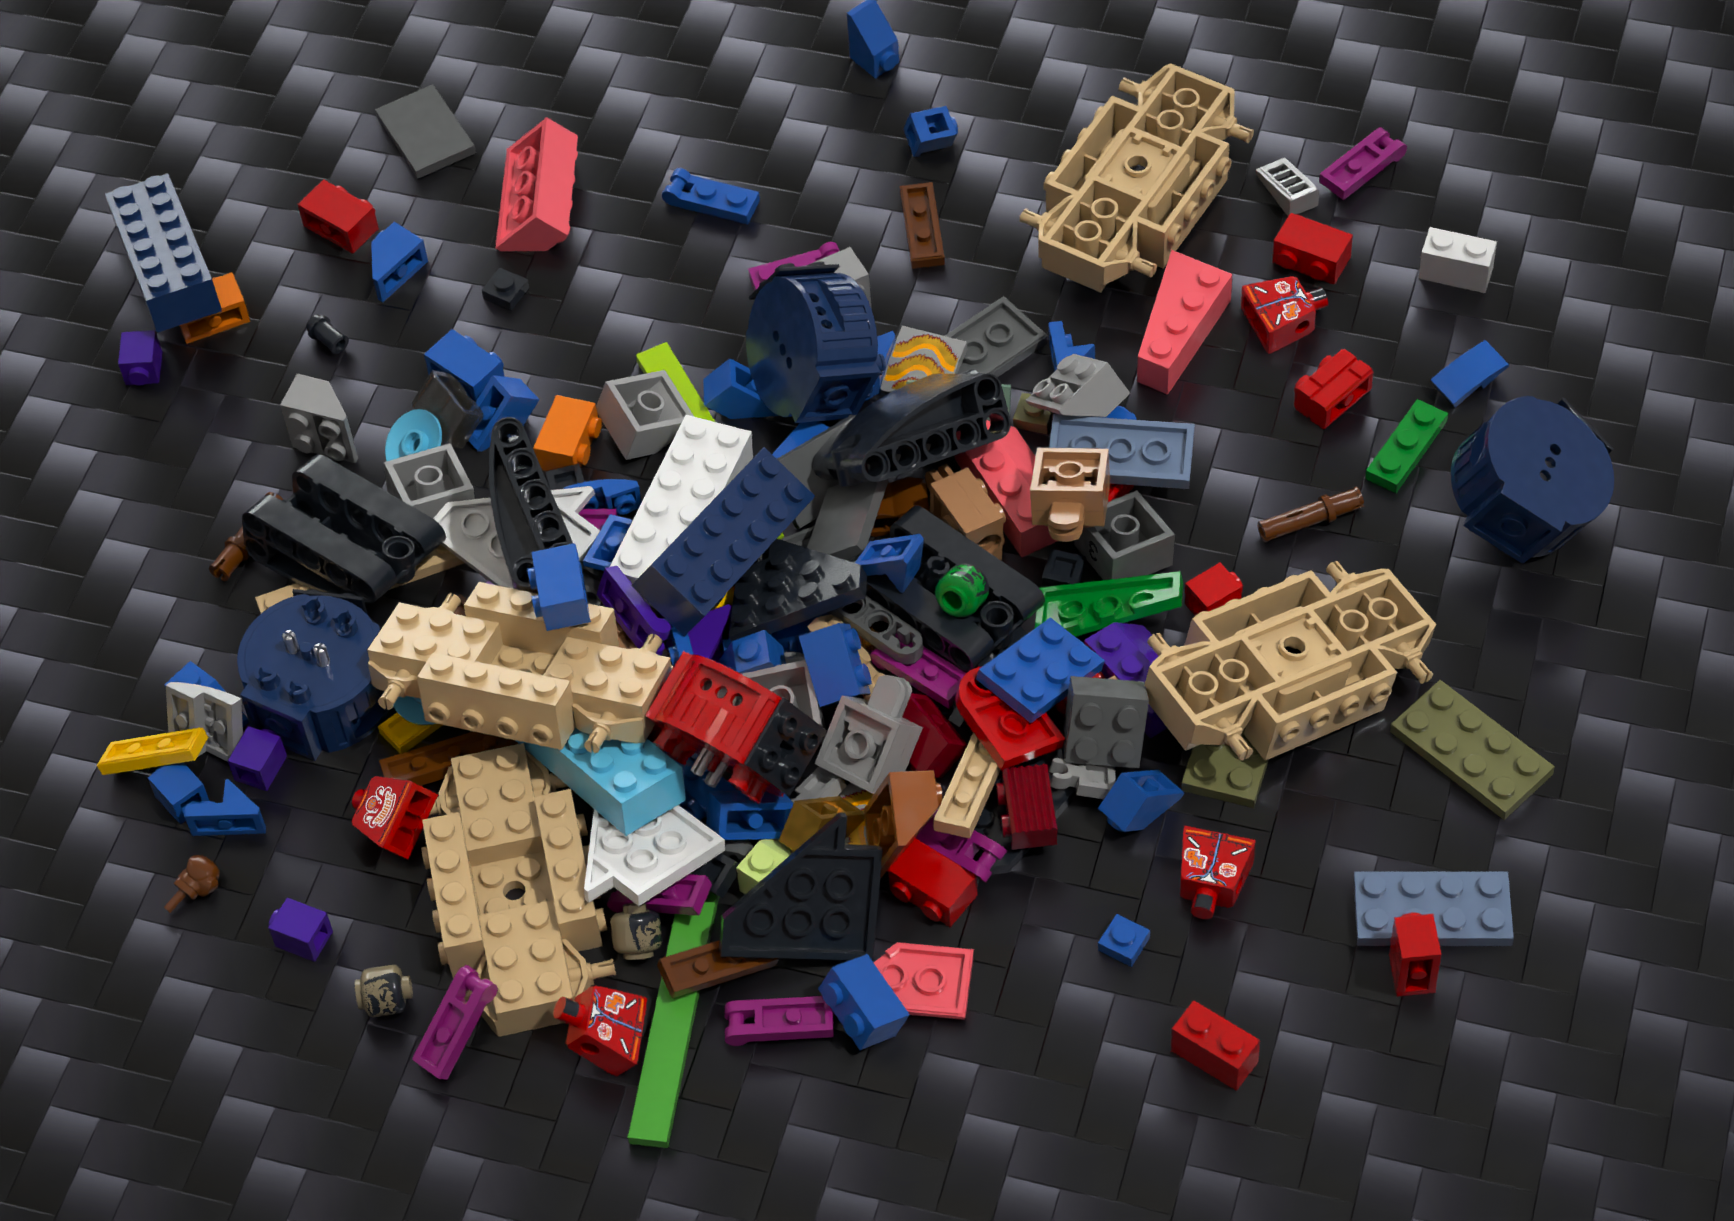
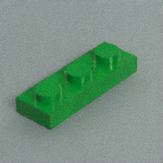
M1417 399L1367 468L1365 479L1397 493L1447 423L1448 413Z

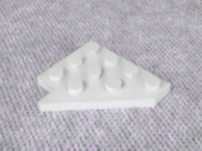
M679 805L627 836L594 809L584 886L585 900L589 903L615 887L640 906L724 852L725 839Z

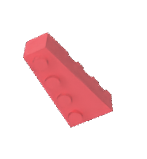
M1171 250L1138 354V383L1167 395L1169 394L1230 303L1232 292L1231 273Z

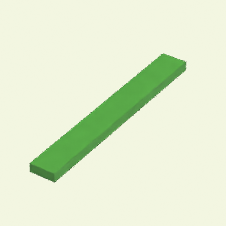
M711 892L708 893L699 916L675 914L666 957L710 943L719 899L717 895ZM661 978L628 1134L629 1144L668 1148L700 990L672 999L663 978Z

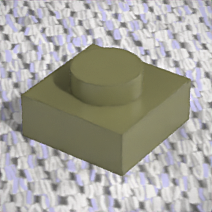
M1022 392L1013 417V427L1047 434L1054 413L1029 406L1025 400L1031 394Z

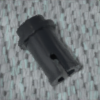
M317 314L307 322L306 330L309 337L314 340L318 339L333 354H339L347 347L348 337L331 325V321L327 316Z
M933 556L928 559L924 574L918 579L919 585L934 595L940 578L950 569L949 563L946 562L941 570L945 559L939 556Z

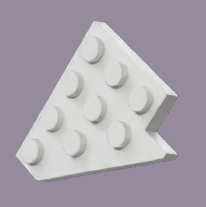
M586 486L551 490L573 543L576 544L581 563L600 532L599 529L578 514L595 495L594 489ZM491 498L447 502L433 518L442 526L446 534V540L441 545L485 579L490 580L494 585L513 588L495 527Z

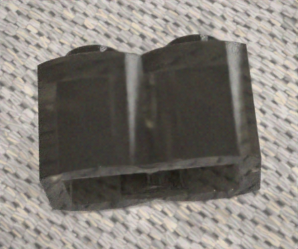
M432 370L412 401L414 410H426L438 419L442 430L441 446L451 443L452 447L464 448L484 417L480 407L467 396L464 387L450 373Z

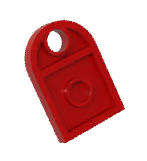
M981 667L974 668L963 676L955 696L957 709L1000 770L1062 748L1065 738L1047 713H1044L1034 722L1030 723L990 690L980 689L975 684L979 682L976 680V677Z

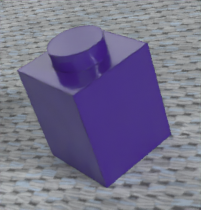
M156 331L122 332L118 365L125 385L159 383L162 349Z
M248 726L229 757L228 764L235 781L267 791L287 755L281 737L269 729L259 730Z
M286 898L281 908L273 912L269 921V931L275 947L314 962L333 933L327 912L290 898Z

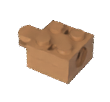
M1037 448L1030 487L1032 525L1048 526L1051 538L1062 542L1079 539L1083 527L1105 526L1110 490L1109 449Z
M948 464L938 467V471L933 469L926 472L925 479L930 491V513L1002 561V545L1005 544L1003 523L1006 522V517L1002 507L998 503L994 504L988 496L984 482L980 478L976 479L969 468L953 473Z

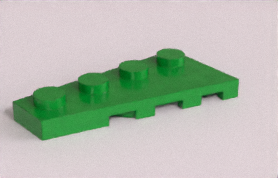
M1181 571L1041 587L1039 589L1045 597V603L1036 611L1035 628L1051 617L1076 637L1104 629L1113 622L1125 623L1182 607L1183 579Z

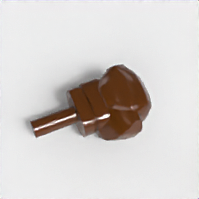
M193 855L190 857L186 869L180 873L173 883L179 889L178 892L163 908L171 914L186 896L194 901L198 895L205 897L211 894L218 887L220 871L215 863L203 855Z

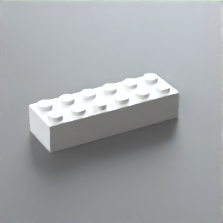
M685 415L610 567L617 565L633 584L753 459L752 431ZM641 595V597L645 600V602L648 603L649 605H651V604Z

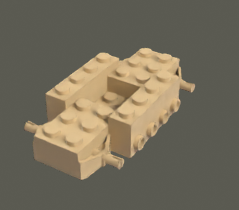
M1171 63L1161 68L1147 81L1143 80L1141 84L1123 78L1119 85V91L1135 96L1138 99V106L1114 96L1110 97L1104 107L1100 106L1089 127L1083 128L1079 133L1073 148L1065 151L1060 165L1055 172L1051 171L1047 175L1043 189L1046 191V212L1041 216L1028 209H1024V212L1022 211L1020 215L1021 223L1037 228V231H1039L1038 251L1039 258L1042 259V268L1100 293L1109 282L1128 274L1130 270L1138 271L1151 278L1155 274L1157 266L1164 268L1168 262L1171 250L1176 251L1228 180V172L1232 160L1229 158V143L1223 140L1233 136L1249 143L1253 137L1254 130L1237 124V118L1234 117L1233 88ZM1142 165L1145 167V169L1141 171H1134L1130 169V167Z
M1338 561L1331 562L1327 566L1326 572L1337 582L1331 593L1314 572L1310 570L1298 576H1289L1283 582L1271 587H1262L1253 594L1241 599H1232L1224 606L1209 612L1202 611L1191 620L1184 646L1177 647L1174 645L1170 647L1160 633H1156V636L1155 634L1150 636L1147 643L1159 657L1150 665L1144 685L1149 698L1148 704L1185 751L1200 744H1226L1243 761L1244 758H1249L1253 753L1252 748L1241 737L1242 731L1245 728V737L1266 761L1384 710L1397 675L1395 669L1406 667V669L1411 670L1421 684H1424V681L1428 682L1432 678L1433 673L1421 661V657L1431 641L1436 623L1389 569L1348 574ZM1285 647L1299 649L1301 653H1290L1285 649Z
M483 582L477 584L464 604L466 616L454 614L461 600L455 594L452 597V593L446 596V599L438 608H423L399 603L368 648L370 660L368 666L372 685L384 691L378 699L379 705L384 709L386 707L387 710L392 709L398 697L405 698V696L421 698L425 721L559 750L564 748L576 728L580 732L590 734L584 743L585 749L592 753V750L594 753H598L604 740L610 741L613 739L630 743L646 741L655 724L645 715L667 680L673 666L671 665L670 657L656 654L662 644V639L658 635H655L654 638L653 634L648 635L642 648H620L613 608L588 604L591 622L547 631L543 617L536 618L533 608L532 596L538 595V593Z
M524 743L451 758L452 766L448 768L439 790V797H437L429 814H439V816L422 820L427 845L426 847H421L425 869H431L432 878L427 879V885L431 901L436 900L437 910H433L432 915L436 933L441 932L443 942L438 943L441 964H449L453 978L461 967L468 965L479 973L480 979L487 978L497 985L498 991L495 998L486 1004L481 1016L498 1037L565 1023L555 1019L553 1016L555 1005L561 997L564 996L574 1000L576 996L590 988L591 985H595L594 979L616 975L613 959L590 964L586 963V960L579 953V951L602 947L600 932L607 931L603 908L595 910L594 900L589 903L585 900L584 886L589 845L583 846L581 839L583 836H588L584 813L576 815L571 789L557 792L556 789L568 786L556 775H553V773L549 774L548 769L525 750ZM515 888L525 891L524 895L517 900H509L505 897L510 890ZM467 991L464 997L465 1000L468 1001L472 991Z

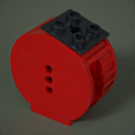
M685 651L682 652L645 715L661 729L653 743L666 751L670 758L685 766L689 757L694 753L698 754L699 756L693 764L691 771L698 776H702L705 770H708L709 773L704 780L708 786L715 788L726 771L732 774L728 781L736 785V788L742 791L741 793L750 797L751 801L760 804L765 792L779 797H783L784 794L790 797L827 733L825 728L787 699L781 698L755 681L716 661L696 654L691 655Z

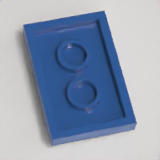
M1050 617L978 670L976 680L1032 723L1068 696L1070 676L1092 678L1103 669L1105 660Z

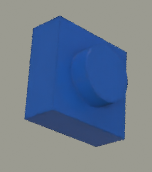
M1116 914L1098 942V951L1132 967L1150 939V930Z

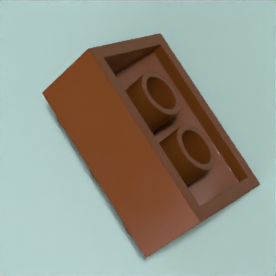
M934 771L889 772L864 807L867 844L880 846L883 850L880 879L916 838L938 807L941 806L942 788L939 783L935 782Z

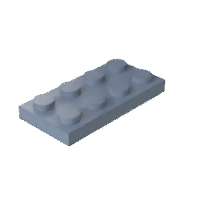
M1053 414L1049 448L1109 449L1110 484L1189 489L1195 424Z
M1354 872L1357 946H1390L1394 917H1401L1404 914L1413 912L1420 913L1421 915H1434L1440 946H1512L1514 936L1508 872Z

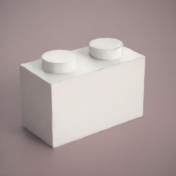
M1430 227L1421 254L1419 279L1486 293L1494 266L1497 241Z

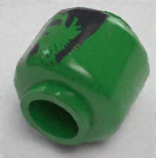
M966 563L957 564L940 578L936 585L935 597L942 610L950 616L958 618L968 617L985 602L989 594V583L983 572L974 565Z

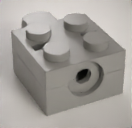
M883 675L878 677L869 701L842 695L815 764L873 794L889 772L906 771L923 728L902 717L912 693V687L909 682L904 678Z

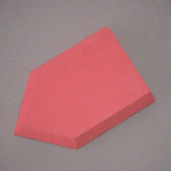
M897 942L888 948L883 956L873 962L910 1015L965 1020L974 949Z

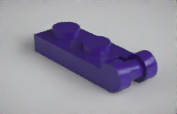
M617 565L605 568L597 591L598 598L605 607L614 609L616 621L638 649L642 648L648 635L653 634V638L655 635H658L662 639V644L656 654L662 656L665 648L663 641L668 638L671 630L670 623L655 615L650 605L631 586V581L627 579Z

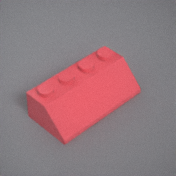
M548 117L507 149L495 247L499 251H548L558 242H563L570 232L569 218L573 205L571 198L575 182V161L578 156L576 150L578 135Z
M987 420L986 427L989 430L990 421ZM1010 426L1008 434L1002 439L954 455V458L962 470L969 468L976 479L980 478L984 482L994 504L998 503L1002 507L1006 517V522L1003 523V531L1022 558L1057 542V540L1051 538L1048 526L1032 525L1030 487L1036 456L1016 427ZM961 431L956 432V438L959 440Z

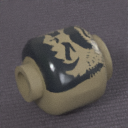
M635 903L623 904L622 912L612 916L611 933L613 949L623 954V959L636 960L654 956L653 951L662 945L660 915L656 911L646 909V903L640 906Z
M397 965L365 969L361 974V979L355 980V993L359 1010L365 1009V1012L370 1017L402 1013L406 1007V999L413 998L410 975L403 976L401 969Z

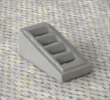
M1286 158L1256 169V175L1287 216L1290 213L1297 215L1318 206L1319 190ZM1280 170H1283V171H1281V172H1279V173H1277V174L1271 175V174H1273V173H1275V172H1278V171H1280ZM1286 176L1288 177L1287 179H1284V180H1282V181H1279V182L1277 181V180H1279V179H1281V178H1284V177H1286Z

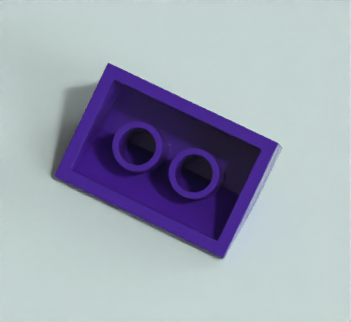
M1113 622L1084 640L1086 646L1105 660L1101 670L1105 679L1115 675L1117 680L1141 681L1145 683L1150 665L1159 657L1147 643L1152 634L1143 625ZM1148 704L1144 732L1151 739L1167 729V727Z

